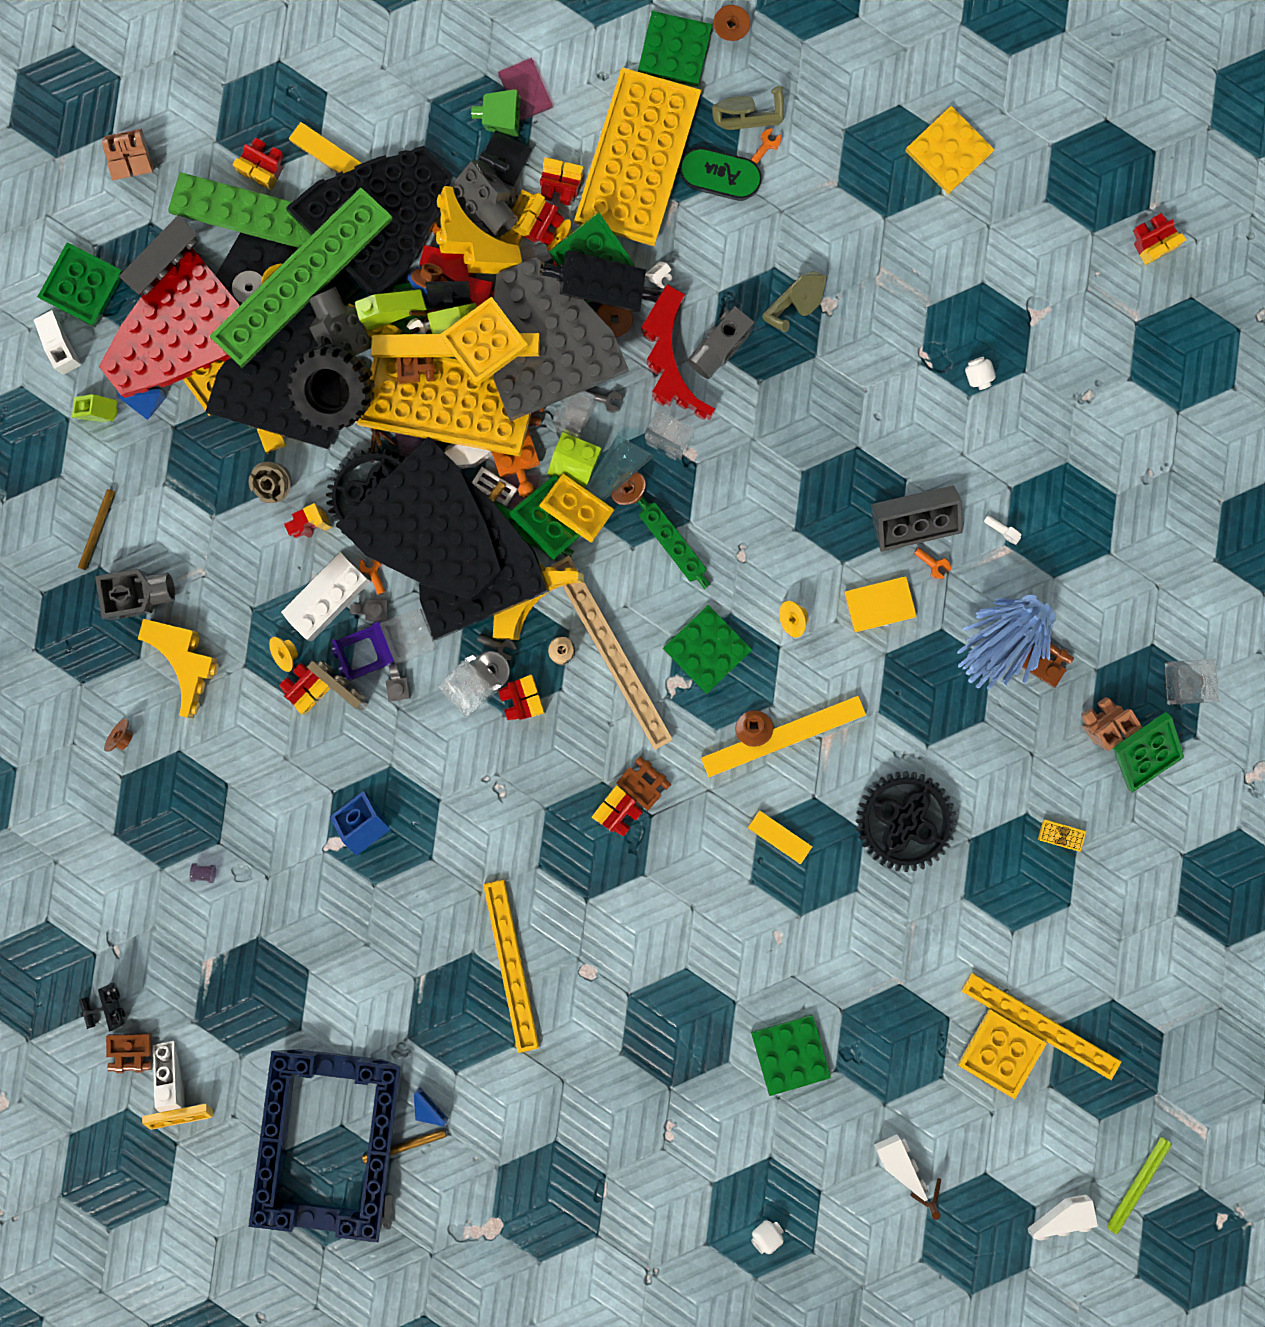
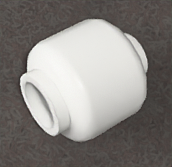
M979 357L968 362L969 366L965 368V373L970 386L979 387V390L990 387L991 381L996 378L991 360Z
M765 1220L753 1230V1239L751 1241L761 1254L764 1252L772 1254L783 1244L784 1240L781 1234L784 1231L777 1222L772 1223Z

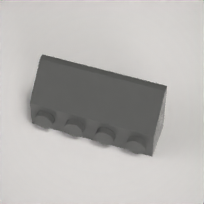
M177 215L119 277L139 296L142 294L147 295L154 288L152 283L157 278L162 280L169 272L167 270L168 266L171 263L176 265L183 258L181 253L186 248L190 250L198 242L196 239L198 234Z
M954 485L871 504L873 524L881 552L962 533V500Z

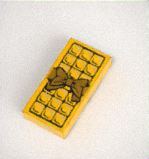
M1043 819L1038 840L1081 852L1086 831Z

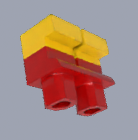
M255 138L250 146L244 145L242 155L239 159L236 158L232 165L237 173L272 191L283 170L280 164L284 154L275 147H272L268 155L264 154L263 152L267 147L266 143Z
M545 157L543 172L540 178L541 195L545 197L544 200L552 201L554 192L561 193L560 203L570 206L574 197H577L584 176L583 166L565 162L563 166V161Z
M536 193L530 196L523 210L524 213L520 215L513 230L533 243L539 241L545 245H550L555 235L547 229L549 225L559 228L564 217L557 212V206L551 205L544 200L545 197Z
M1162 213L1150 220L1154 230L1150 231L1145 223H1142L1133 230L1137 239L1134 246L1145 266L1178 248L1186 241L1182 233L1179 234L1174 227V220L1168 221Z
M315 503L291 514L293 520L284 523L289 536L293 535L296 539L303 535L308 538L312 537L313 529L320 528L324 531L332 528L324 508Z
M300 663L293 670L300 679L294 683L289 678H286L279 686L285 693L284 697L296 707L295 709L300 714L306 715L318 702L317 699H321L331 688L310 671L307 666Z
M533 675L507 683V687L498 691L501 702L513 699L515 705L504 710L507 720H524L545 714L540 696L536 695L539 693Z
M616 785L605 801L618 810L619 813L603 801L591 818L611 832L615 831L625 836L631 827L623 822L622 819L628 814L634 820H637L643 811L635 804L636 801Z

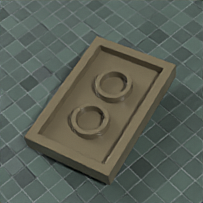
M311 661L307 666L310 671L355 709L364 710L369 704L365 701L366 696L362 692L349 687L351 684L342 676L334 675L332 673L334 669L326 662Z

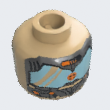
M558 637L551 641L548 653L553 662L559 665H566L575 658L576 647L567 637Z

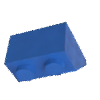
M365 791L361 792L330 816L341 841L356 856L391 830L384 816Z

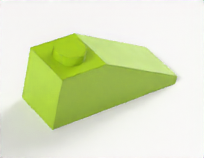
M421 290L375 294L355 302L359 321L368 331L411 316L409 311L427 310Z

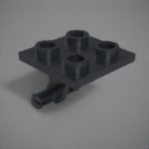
M495 130L485 151L481 153L479 160L487 163L501 181L514 187L533 150Z
M114 983L107 984L98 989L102 1007L91 1009L88 997L79 999L82 1009L80 1014L81 1017H84L86 1029L96 1026L93 1013L104 1011L109 1032L125 1024V1011L122 1007L120 1008L118 1001L120 993L118 988L114 987Z

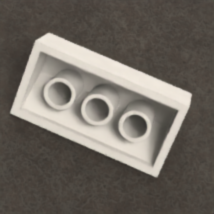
M340 552L281 613L306 640L312 642L371 581Z

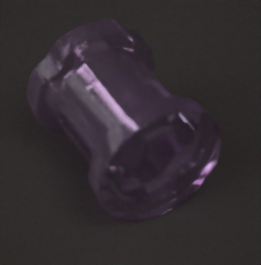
M192 863L189 876L190 882L197 880L214 883L216 876L215 865L199 866L197 863Z

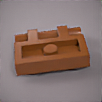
M419 357L396 358L399 384L420 382V374H426V381L428 382L435 380L436 365L434 364L433 357H425V364L420 365Z
M1051 641L1050 652L1055 655L1054 660H1048L1046 656L1043 659L1040 656L1038 669L1036 668V670L1030 671V673L1051 687L1056 688L1067 670L1060 666L1061 662L1065 661L1071 664L1074 657L1068 654L1066 649L1058 648ZM1031 648L1022 666L1024 670L1027 669L1033 648Z
M639 756L635 763L641 768L636 772L629 767L616 783L648 811L662 796L656 790L657 787L661 785L667 790L671 783L666 779L667 776L663 773L660 774L651 766L652 763L649 760L646 761ZM645 772L655 780L651 785L641 777Z
M152 1033L108 1034L106 1036V1057H115V1063H108V1071H115L116 1073H124L125 1071L143 1073L144 1070H152L153 1063L144 1062L143 1056L152 1055ZM124 1057H134V1062H125Z

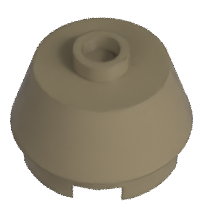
M262 462L254 467L249 476V487L251 492L254 491L261 498L260 501L277 503L285 499L289 493L291 475L285 466L279 463Z

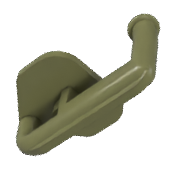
M777 86L771 90V93L774 95L775 111L745 114L756 110L753 98L750 96L729 97L712 106L714 122L716 125L727 130L782 123L784 120L783 86ZM722 112L740 114V116L722 118Z
M816 271L801 275L763 313V320L782 332H787L790 326L789 321L786 319L781 320L777 317L792 302L799 314L803 316L811 314L821 303L826 276Z

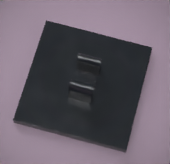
M469 281L425 282L429 307L453 308L454 306L472 304Z

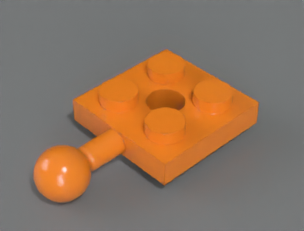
M527 429L521 456H510L509 454L491 451L500 478L517 474L520 483L518 493L523 498H527L535 491L534 485L528 482L524 470L540 465L529 430Z

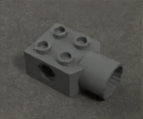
M480 160L471 161L450 187H453L456 199L467 217L473 223L484 222L495 237H500L507 233L518 220V217L508 206L511 192L487 163Z
M336 287L309 298L316 314V318L309 328L318 346L322 345L324 347L327 344H334L335 347L342 345L347 348L346 351L354 350L358 354L371 348V341L363 324L359 321L355 307L344 305Z
M736 306L731 311L727 309L720 318L722 320L717 327L714 325L708 331L707 339L703 340L687 359L689 365L706 379H710L720 367L724 366L752 333L755 322Z
M134 569L95 576L102 619L116 620L150 614L155 605L175 601V587L172 577L168 572L148 576L146 572Z

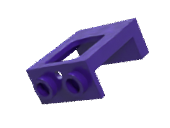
M380 621L354 634L338 640H332V652L335 658H339L341 663L339 666L340 673L347 680H354L398 662L385 627ZM369 638L377 654V661L352 670L346 658L344 648Z

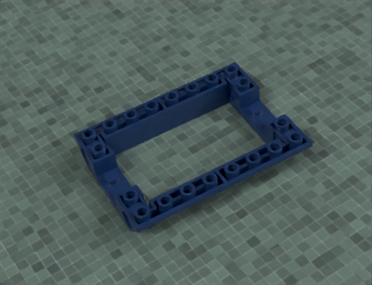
M301 1049L271 1051L248 1227L292 1232L295 1227L333 1231L336 1232V1238L379 1242L401 1066L383 1059ZM295 1074L303 1078H312L314 1075L353 1079L355 1080L354 1084H377L360 1210L279 1200Z

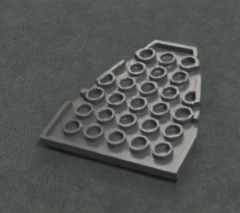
M536 257L501 271L496 275L494 301L519 333L540 334L539 356L516 357L494 373V382L510 421L629 372L613 331L584 300L560 295L559 281L555 278L539 275V270H543L540 269L542 262Z

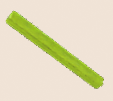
M1163 1137L1159 1139L1109 1221L1107 1228L1114 1234H1119L1170 1150L1172 1143Z

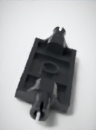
M570 250L565 251L564 261L559 266L546 262L540 264V269L543 270H539V275L555 278L559 281L560 295L632 312H640L642 299L656 303L659 298L656 295L661 294L658 289L644 287L646 269Z

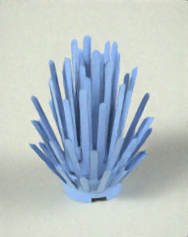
M1025 595L1021 599H995L994 604L1004 606L980 609L979 612L975 613L977 614L976 618L991 617L966 626L963 629L964 631L997 619L1000 620L968 638L967 641L970 643L958 650V654L962 653L983 638H986L969 651L967 658L958 665L960 668L966 664L962 669H967L970 666L966 674L970 675L973 673L974 675L968 679V682L973 683L982 674L983 677L976 685V688H980L990 677L992 681L987 686V689H991L1017 657L1003 677V682L1006 686L1013 674H1019L1033 644L1035 646L1023 678V684L1026 683L1030 671L1038 669L1040 656L1044 659L1046 655V658L1050 660L1051 629L1056 621V617L1048 603L1044 605L1037 600L1038 596Z

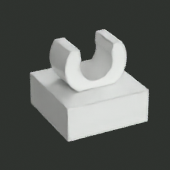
M661 261L645 274L649 282L655 283L662 289L664 288L662 284L663 277L668 281L673 280L669 274L671 268L667 263Z

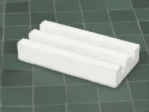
M481 467L472 483L489 496L491 492L477 484V482L481 481L492 489L496 485L481 477L483 473L497 482L499 480L502 481L511 491L507 493L503 490L501 494L507 498L503 500L498 497L496 501L508 507L509 502L513 499L518 489Z

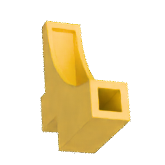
M444 186L441 194L437 197V206L441 210L442 226L437 231L436 242L440 246L441 253L464 254V263L467 264L468 273L497 274L522 263L519 245L500 241L478 228L460 207L453 187Z
M540 563L550 590L549 592L567 584L584 583V574L578 572L577 568H565V571H557V568L544 567ZM547 593L494 615L493 638L520 640L522 626L528 613Z
M143 619L138 639L149 643L168 659L177 675L181 689L179 716L194 718V715L199 711V695L203 693L205 688L204 678L212 679L213 675L217 674L219 666L217 659L193 653L199 644L198 632Z

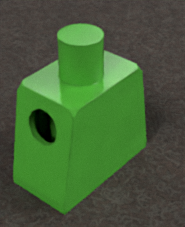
M507 90L485 94L483 96V106H472V119H482V125L487 131L495 132L496 130L502 134L518 136L521 103L518 91Z

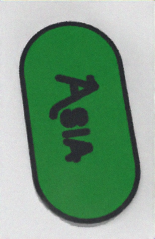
M698 147L688 151L680 163L681 178L693 190L732 200L744 201L754 196L761 186V171L756 163L747 158Z

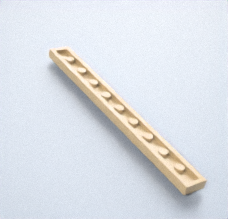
M570 556L551 565V567L557 568V571H565V568H576ZM585 582L562 586L653 749L656 750L672 741L671 735Z

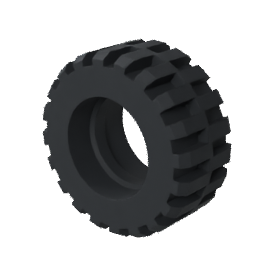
M327 344L324 347L322 345L315 347L298 359L294 364L295 367L289 373L291 379L287 382V388L291 389L288 397L289 401L294 400L295 405L292 406L295 412H301L302 416L300 418L303 421L308 419L311 421V426L317 428L321 425L322 430L329 431L331 428L338 431L353 425L368 410L370 402L374 397L372 389L375 387L373 380H370V377L373 375L371 369L366 370L364 366L366 361L363 358L359 360L356 357L358 353L354 350L346 351L347 348L345 346L339 345L335 347L334 344ZM331 369L343 376L348 384L350 393L349 399L345 404L341 406L330 405L317 395L313 381L314 375L319 370Z

